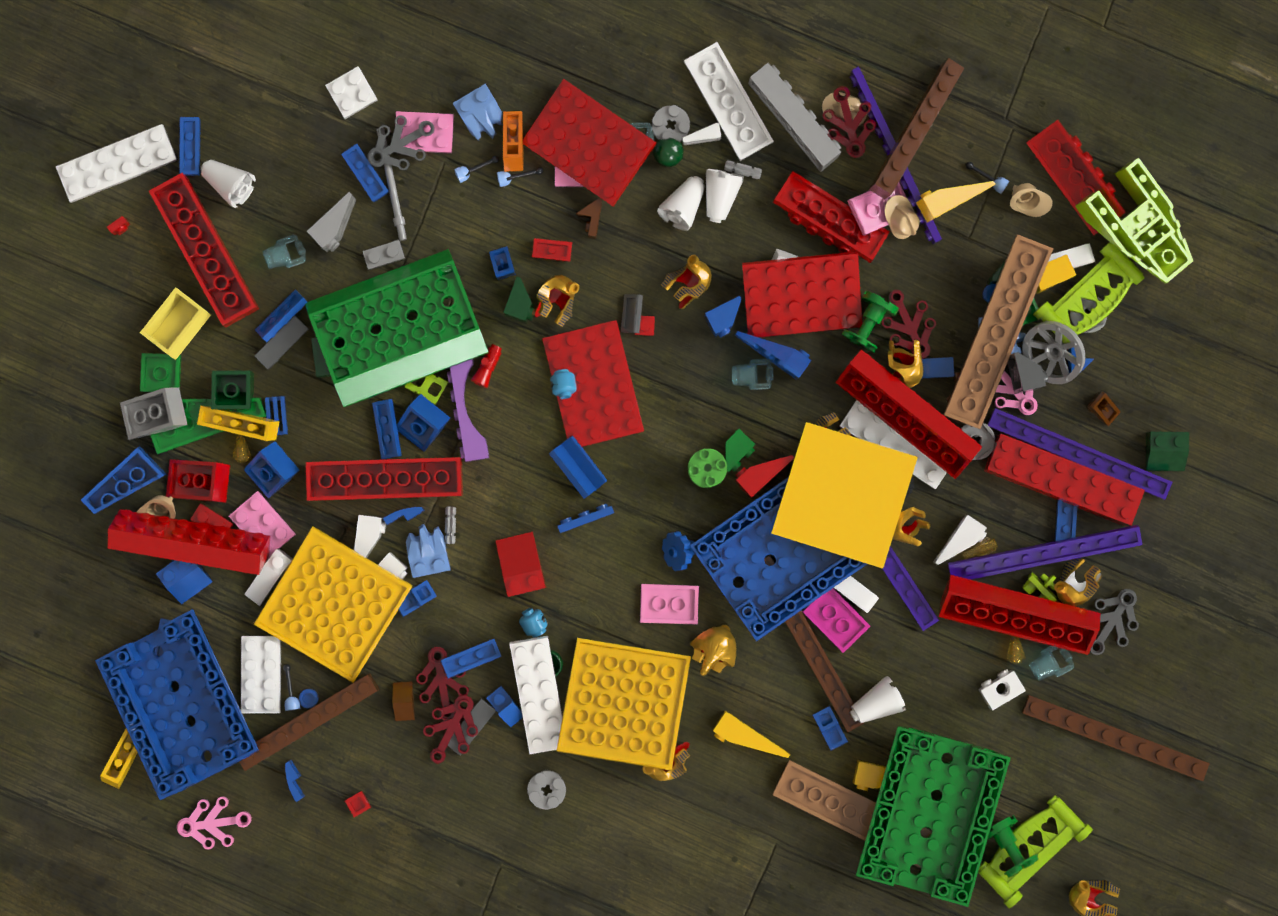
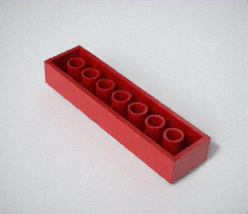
M180 173L149 190L222 326L228 327L259 310L255 299L188 177L184 173Z
M862 349L835 382L954 479L961 474L982 448L976 440L972 439L961 428L957 427L946 416L937 411L930 403L922 399L915 391L911 390Z
M1004 434L997 436L994 449L984 469L987 473L1056 500H1061L1072 506L1074 505L1079 509L1125 527L1132 526L1145 491Z
M462 458L306 462L307 501L463 496Z
M120 509L108 528V549L260 575L269 556L270 535Z
M954 575L949 577L939 609V617L1086 655L1089 654L1100 630L1101 613Z

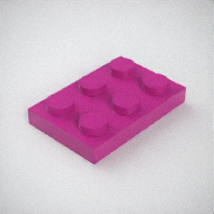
M834 588L802 611L842 653L870 627Z

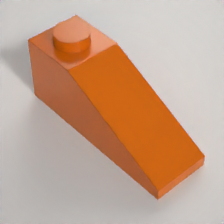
M522 111L503 112L504 172L523 171Z

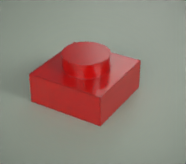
M121 216L107 226L112 234L121 235L128 230L127 227L130 223L127 218Z
M641 316L640 331L635 333V335L654 336L655 316Z
M363 791L345 800L353 817L371 808Z

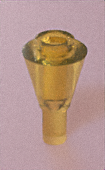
M236 434L237 439L232 459H235L238 463L247 462L252 457L247 442L244 439V435Z
M988 536L974 546L973 549L962 554L964 559H969L976 555L995 554V549H998L995 538L991 539Z
M1011 635L1007 660H1010V663H1022V659H1026L1021 642L1019 637Z

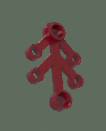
M839 86L835 89L833 97L841 104L844 120L837 117L832 109H826L822 116L825 121L832 122L846 131L849 139L841 135L837 127H831L827 135L831 140L835 139L844 145L851 157L859 158L866 150L864 142L870 132H873L876 128V122L872 119L867 120L864 124V130L858 138L856 129L864 116L870 112L872 105L868 101L862 102L857 115L853 119L848 102L850 91L845 86ZM843 90L845 92V96H841L839 91ZM862 105H867L868 110H864ZM827 112L831 113V118L826 116ZM868 123L873 125L872 129L867 127ZM830 131H835L837 135L832 136ZM853 146H859V150H855Z
M893 290L888 295V301L899 308L898 312L904 325L893 321L891 317H884L881 325L883 328H891L910 335L912 342L901 339L898 334H893L889 341H892L894 336L898 337L899 342L894 343V346L898 345L911 350L913 355L914 340H918L920 346L924 347V352L921 353L922 359H924L930 353V346L927 342L932 329L936 326V321L933 318L926 319L924 322L925 329L921 338H919L917 330L923 313L928 309L927 302L919 301L916 304L917 310L913 321H911L903 303L904 294L900 290ZM894 294H898L900 296V299L898 301H895L893 299ZM920 303H923L925 305L924 310L919 309L918 306ZM885 319L890 320V326L884 325ZM927 321H932L933 327H928Z
M434 647L429 651V663L422 673L417 675L416 681L419 684H425L428 681V675L436 667L437 675L425 692L420 694L419 699L422 703H428L431 700V695L439 685L442 707L450 705L447 685L456 690L459 696L468 695L469 688L466 685L459 684L452 678L447 679L440 662L447 658V652L442 647ZM435 653L441 654L440 660L435 659ZM463 672V675L461 676L456 675V677L462 678L466 674V672ZM420 675H424L426 677V680L424 682L419 681ZM461 687L466 688V694L460 693ZM423 694L429 696L428 701L422 699ZM452 712L449 717L443 715L441 719L443 721L452 719L455 712Z
M461 695L456 698L454 704L433 709L432 717L436 720L441 719L445 714L456 712L452 719L434 725L427 724L423 729V733L427 737L433 736L435 732L447 729L439 746L431 751L430 758L434 763L439 764L445 760V749L454 732L459 744L458 751L461 754H466L469 751L470 746L465 740L460 720L464 716L468 726L466 731L468 736L474 737L478 734V727L474 724L471 710L474 706L471 697ZM466 702L468 706L466 708H462L460 706V703ZM436 710L441 711L442 715L437 717L435 716L434 712ZM428 727L433 729V732L430 734L426 732ZM471 727L476 729L474 734L469 732ZM463 744L467 746L465 751L460 749V746ZM440 753L441 758L436 759L434 754Z

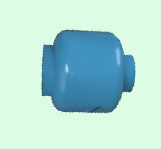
M567 369L555 371L554 375L550 378L552 393L555 396H560V399L570 398L571 394L577 390L575 375Z
M528 608L522 612L523 616L520 618L519 623L527 636L535 638L546 632L545 628L548 623L541 610Z

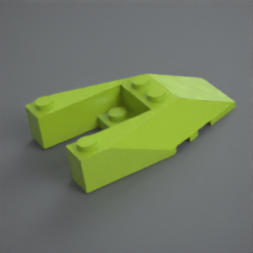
M1137 158L1127 163L1115 173L1116 177L1138 205L1126 217L1120 220L1099 190L1088 195L1075 207L1085 221L1115 247L1166 284L1193 262L1187 242L1181 235L1179 220H1176L1172 210L1174 208L1173 204L1141 160Z

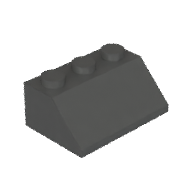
M1019 352L1010 355L1007 365L1014 394L1046 386L1045 382H1048L1047 373L1045 370H1042L1040 365Z

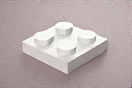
M359 67L325 85L344 119L378 101Z

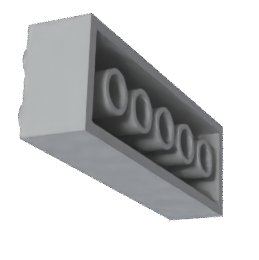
M765 64L750 77L748 84L820 172L823 171L841 154L839 150L841 149L840 145L835 139L831 140L827 135L829 132L824 125H819L815 121L817 119L815 114L810 109L806 110L803 106L804 101L798 94L796 96L793 94L787 80L783 81L779 77V70L774 65Z

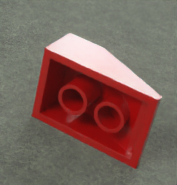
M790 455L755 465L748 469L743 467L735 475L737 477L735 482L751 498L789 464L794 457Z
M170 459L166 497L172 496L176 499L226 503L230 465L217 462Z
M533 532L496 540L508 597L546 588Z

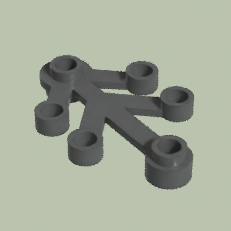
M400 115L395 119L396 126L391 145L384 148L386 136L390 134L391 130L387 125L379 127L376 148L371 149L368 153V161L371 165L380 167L386 163L397 166L401 170H407L410 166L407 159L398 160L389 157L388 155L393 152L415 157L418 161L426 158L424 150H415L404 146L421 136H431L435 130L433 123L423 121L420 123L419 129L400 139L403 127L407 124L406 117ZM399 118L404 119L403 125L398 124ZM425 125L430 126L431 129L429 132L424 131ZM383 127L388 129L385 135L381 133ZM419 151L423 152V158L421 159L417 157ZM377 153L381 155V159L379 161H376L374 159V156ZM402 161H406L407 166L405 168H402L400 166V163Z
M1123 589L1117 597L1109 599L1099 598L1094 601V607L1097 610H1103L1106 606H1118L1113 612L1101 614L1100 622H1108L1094 641L1093 645L1097 643L1099 649L1095 651L1092 646L1090 650L1092 654L1100 655L1104 652V642L1114 626L1117 632L1116 644L1120 647L1128 645L1129 640L1125 635L1121 615L1126 610L1128 617L1126 627L1128 630L1135 631L1138 629L1139 623L1135 618L1133 609L1137 601L1134 591ZM1125 595L1130 597L1128 602H1125L1123 599ZM1098 601L1103 602L1102 608L1097 606ZM1134 621L1136 624L1135 628L1131 629L1129 626L1130 622ZM1120 638H1125V644L1121 645L1119 643Z

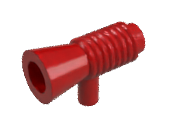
M494 344L487 348L489 353L484 355L479 369L470 380L487 389L491 374L502 354V348Z

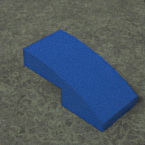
M953 357L922 359V379L954 377Z
M423 507L402 509L389 514L383 520L389 525L404 515L406 520L410 521L425 511Z
M426 580L409 591L398 609L402 617L437 597L429 582Z
M830 706L813 714L831 751L848 743Z
M290 760L285 763L286 779L291 794L297 802L305 797L295 781L301 774L293 761Z

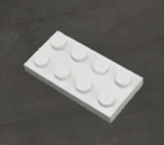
M274 636L241 637V713H281V640Z

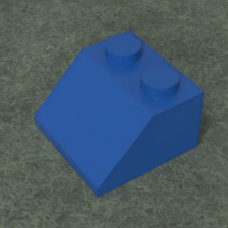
M740 296L705 313L704 317L714 337L719 335L721 338L730 333L741 302Z
M420 394L408 406L397 423V430L425 452L443 430L450 417Z
M275 441L262 449L244 469L268 499L300 471Z
M176 560L156 573L166 589L181 604L213 582L201 565Z

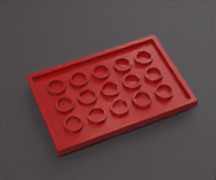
M565 79L562 80L523 138L525 146L613 207L656 145L654 140Z
M857 252L742 263L747 333L749 335L766 337L861 327L862 310Z
M617 320L542 338L551 376L554 375L555 371L567 369L575 375L576 392L571 394V397L568 399H560V396H557L567 439L574 436L581 447L644 432Z

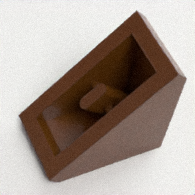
M1103 391L1098 392L1086 406L1089 411L1107 426L1121 412Z
M413 681L393 683L392 704L395 721L415 720Z

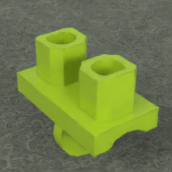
M1032 572L1023 585V589L1028 594H1031L1038 588L1041 592L1038 597L1056 601L1057 596L1048 588L1049 586L1053 591L1055 590L1053 581L1056 577L1052 575L1048 578L1043 573L1040 576L1044 581L1043 583Z

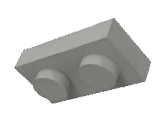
M399 240L362 251L368 270L405 259Z

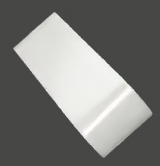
M1089 243L1051 254L1048 261L1050 262L1066 254L1074 269L1094 263L1095 259Z
M851 576L834 587L866 613L871 610L879 597Z

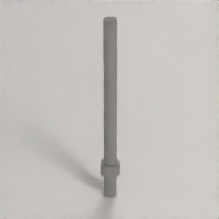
M382 128L381 133L385 135L384 128ZM385 140L384 148L388 147L386 140ZM385 163L384 169L395 217L393 218L394 227H397L399 241L407 240L404 228L406 223L400 209L392 165Z

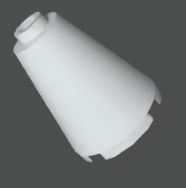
M214 160L206 161L201 166V175L230 206L236 208V204L242 205L252 193L254 187L251 184L252 181L255 182L256 180L253 174Z
M707 169L706 208L707 217H710V221L721 223V220H726L743 183L744 176L721 170Z
M697 176L689 177L659 206L657 212L660 217L666 222L669 220L674 222L673 227L688 231L692 227L705 189L704 181Z
M888 676L879 681L851 706L852 711H850V714L855 722L864 723L906 710L903 707L905 703L898 689L893 686L891 687L889 684L893 681Z

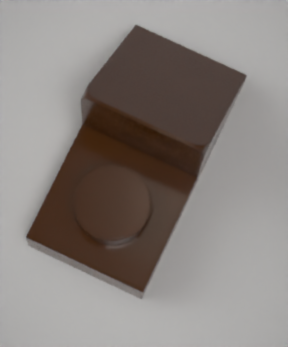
M600 198L576 214L578 217L591 219V221H587L585 232H588L589 238L596 239L603 202Z

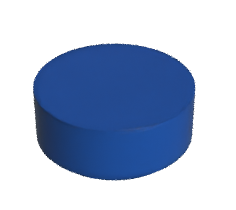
M996 284L986 286L982 292L983 299L987 303L990 301Z
M305 689L299 695V703L304 708H312L318 703L319 696L313 689Z

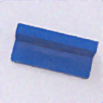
M574 436L569 437L549 453L584 499L607 482L605 476Z

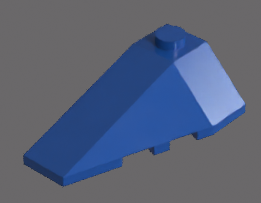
M739 331L735 334L737 338L796 380L799 379L811 362L809 359L810 355L802 349L797 351L796 349Z

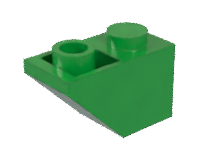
M740 429L725 442L727 472L730 470L735 472L742 464L739 461L744 456L748 458L755 451L753 447L756 444Z

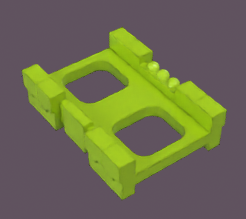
M431 374L425 377L421 387H417L410 382L405 385V388L413 393L422 394L431 403L436 405L449 382ZM433 382L442 387L437 397L428 393V389Z

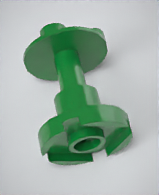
M865 291L862 299L869 305L863 314L865 318L857 334L844 329L842 335L850 339V342L857 346L861 344L868 351L875 353L878 347L868 341L867 338L875 324L880 325L885 314L895 316L899 308L891 302H886L881 296Z
M1014 815L993 825L987 839L989 840L994 837L1000 849L1005 848L1015 866L1004 873L1008 878L1022 870V866L1026 869L1039 860L1038 854L1025 860L1016 846L1017 838L1010 828L1018 822Z

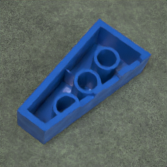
M139 446L85 495L81 501L95 514L163 477L166 473Z

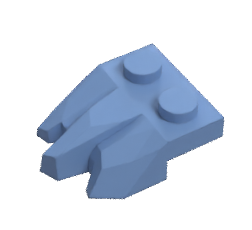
M486 84L453 102L467 129L477 140L481 138L482 131L486 132L493 139L496 135L493 125L495 123L503 125V113Z
M422 524L418 527L419 536L409 533L406 547L413 578L450 570L445 539L439 526L434 528L433 533H429L426 526Z

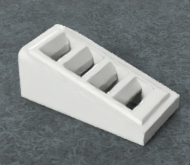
M719 122L683 137V145L719 141L721 139Z

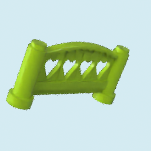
M1109 242L1099 251L1104 258L1056 304L1051 306L1047 301L1033 315L1043 322L1055 321L1062 323L1079 335L1104 320L1118 306L1131 284L1138 285L1145 277L1121 250ZM1108 273L1121 276L1123 279L1122 283H1118L1115 289L1110 286ZM1094 285L1109 290V295L1104 296L1103 301L1097 299ZM1081 298L1096 303V307L1091 308L1089 314L1084 312ZM1068 310L1080 313L1083 316L1082 321H1077V326L1070 324ZM1062 334V342H1070L1069 339Z
M1056 795L1047 801L1049 805L1047 809L1030 817L1013 831L1017 838L1015 844L1018 849L1021 844H1026L1029 858L1038 854V861L1026 869L1022 866V870L1008 878L1007 875H1004L1006 871L1000 870L999 865L1005 862L1009 855L1005 848L1001 850L999 847L990 863L984 861L980 864L978 873L1004 899L1003 903L1009 909L1023 897L1018 889L1073 837L1078 842L1083 841L1093 831L1088 824H1084L1061 798ZM1053 817L1058 834L1043 831L1041 828L1042 824L1047 823L1048 818ZM1039 830L1044 847L1029 844L1027 841L1028 837L1033 836L1034 831Z

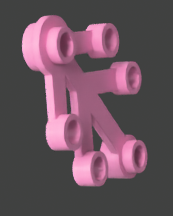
M1004 370L1001 379L1006 386L998 385L996 392L1014 394L1011 378ZM1033 390L1025 392V395L1023 393L1014 394L1019 401L1006 400L1004 397H998L994 401L995 406L999 409L1004 407L1018 408L1024 415L1033 414L1038 406L1037 401L1033 398ZM999 399L1004 401L1003 406L997 404ZM1025 402L1031 404L1030 409L1024 407Z
M222 796L217 799L216 805L205 820L196 822L201 813L210 807L209 801L202 799L197 803V808L189 818H183L178 822L177 831L183 837L192 836L205 849L209 850L214 847L215 840L211 837L206 838L198 831L199 829H206L219 839L223 846L229 847L234 843L233 836L224 834L217 827L237 824L239 827H247L251 823L252 817L250 813L242 811L233 817L215 819L220 811L229 804L228 798ZM220 799L225 800V806L219 804ZM201 802H205L207 804V807L205 809L201 808ZM242 815L247 817V822L241 821ZM184 824H189L190 830H185ZM226 837H229L231 839L230 844L225 843L224 840ZM206 840L212 842L211 847L206 846Z

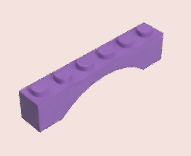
M473 359L452 366L450 371L447 372L448 381L453 384V390L450 393L452 402H456L457 409L453 411L455 421L459 420L460 428H457L458 440L462 439L463 447H460V454L462 459L465 458V462L489 458L487 441L473 426L465 406V384L468 374L474 365Z

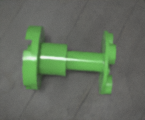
M714 449L697 451L688 463V474L691 481L702 488H711L723 481L727 473V463L724 456Z

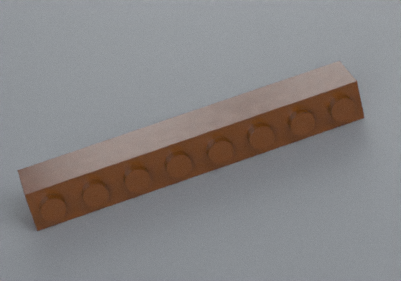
M950 58L941 64L870 186V191L884 200L892 195L963 72L964 67Z
M369 673L258 740L256 745L259 750L239 763L244 771L248 770L380 690Z

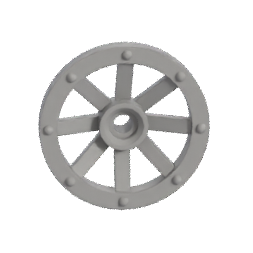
M1055 321L1041 322L1030 329L1023 340L1022 351L1025 357L1035 363H1039L1046 358L1050 360L1046 370L1048 383H1068L1077 377L1084 367L1085 350L1082 341L1071 328ZM1046 330L1056 331L1055 340L1049 335V333ZM1036 333H1039L1048 343L1034 341L1033 338ZM1062 334L1065 337H1067L1070 342L1063 343ZM1031 347L1044 349L1045 352L1034 358ZM1074 347L1076 357L1069 353L1067 349ZM1065 358L1075 365L1070 373ZM1057 361L1063 375L1052 374Z

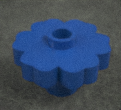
M679 531L668 533L667 538L663 539L662 550L665 553L664 560L668 567H672L674 571L687 569V564L691 563V558L695 555V552L690 547L694 541L688 540Z

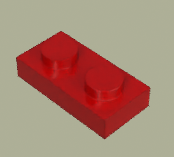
M534 238L532 258L570 262L572 242Z
M200 503L190 519L195 523L224 526L230 529L234 524Z

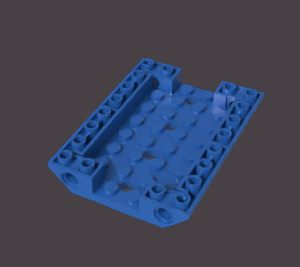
M788 478L690 545L756 641L867 565L851 558L771 534ZM769 554L773 555L776 559L775 564L772 566L766 565L764 561L765 557ZM737 576L742 577L744 580V585L740 588H736L733 585V579Z
M193 609L161 625L159 630L134 643H128L95 660L159 800L183 791L246 759L259 750ZM157 646H160L163 649V654L161 657H158V655L155 654V648ZM173 681L179 683L178 691L172 689ZM190 715L195 718L194 726H191L188 723V717ZM206 750L212 754L210 761L204 758Z

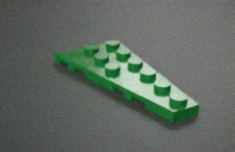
M261 398L252 399L251 409H228V411L266 417ZM182 399L188 425L152 434L151 438L156 453L161 454L224 432L223 430L197 425L200 406L211 407V399Z

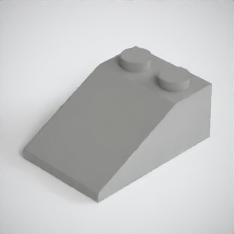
M350 192L307 231L326 252H332L340 245L339 241L342 239L356 199Z
M162 388L120 403L128 440L188 425L179 388Z

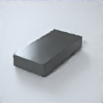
M624 294L621 332L639 333L643 295Z

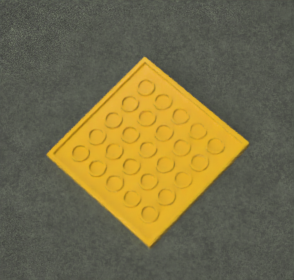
M806 422L771 534L883 569L918 457Z
M313 526L254 625L354 683L413 585Z
M577 638L557 752L672 771L691 656Z

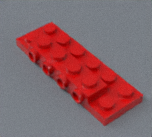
M1056 120L1027 142L1029 148L1093 235L1097 234L1098 231L1085 221L1075 207L1088 195L1099 190L1118 217L1126 213L1115 198L1114 192L1116 190L1110 182L1106 183L1102 178L1105 176L1103 171L1099 167L1095 168L1091 163L1093 161L1092 156L1087 151L1083 152L1080 148L1082 145L1081 141L1077 136L1072 137L1071 134L1069 135L1059 120Z
M792 171L773 201L774 204L789 212L787 216L790 217V221L793 224L803 225L809 234H817L823 238L822 240L825 244H833L838 247L840 253L857 252L858 256L869 263L872 262L890 233L887 229L880 228L863 236L850 206Z

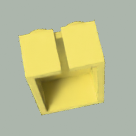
M175 287L140 333L176 360L211 314Z

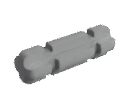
M729 160L726 161L724 167L725 171H734L736 174L747 177L752 176L755 179H760L762 173L760 168H752V166L741 163L734 164L733 161Z
M446 507L445 543L455 544L456 518L454 516L456 515V507Z

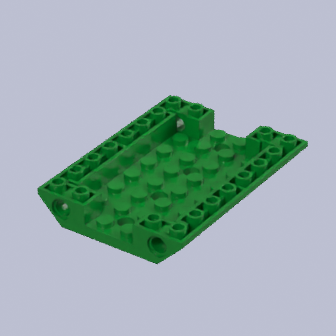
M449 249L305 303L343 407L489 353ZM447 298L454 300V304L450 307H446L443 304ZM410 312L418 314V317L413 321L407 319ZM373 326H380L381 332L379 334H372L371 329ZM338 339L345 340V345L342 348L335 347V342Z
M897 726L856 876L891 886L897 884L929 893L931 897L968 907L1011 757L984 747L919 729ZM944 753L952 755L950 762H942L941 757ZM934 790H940L942 795L940 799L933 800L931 793ZM929 827L931 834L928 837L921 836L920 831L922 828ZM913 864H918L921 869L919 873L913 874L910 872V867Z

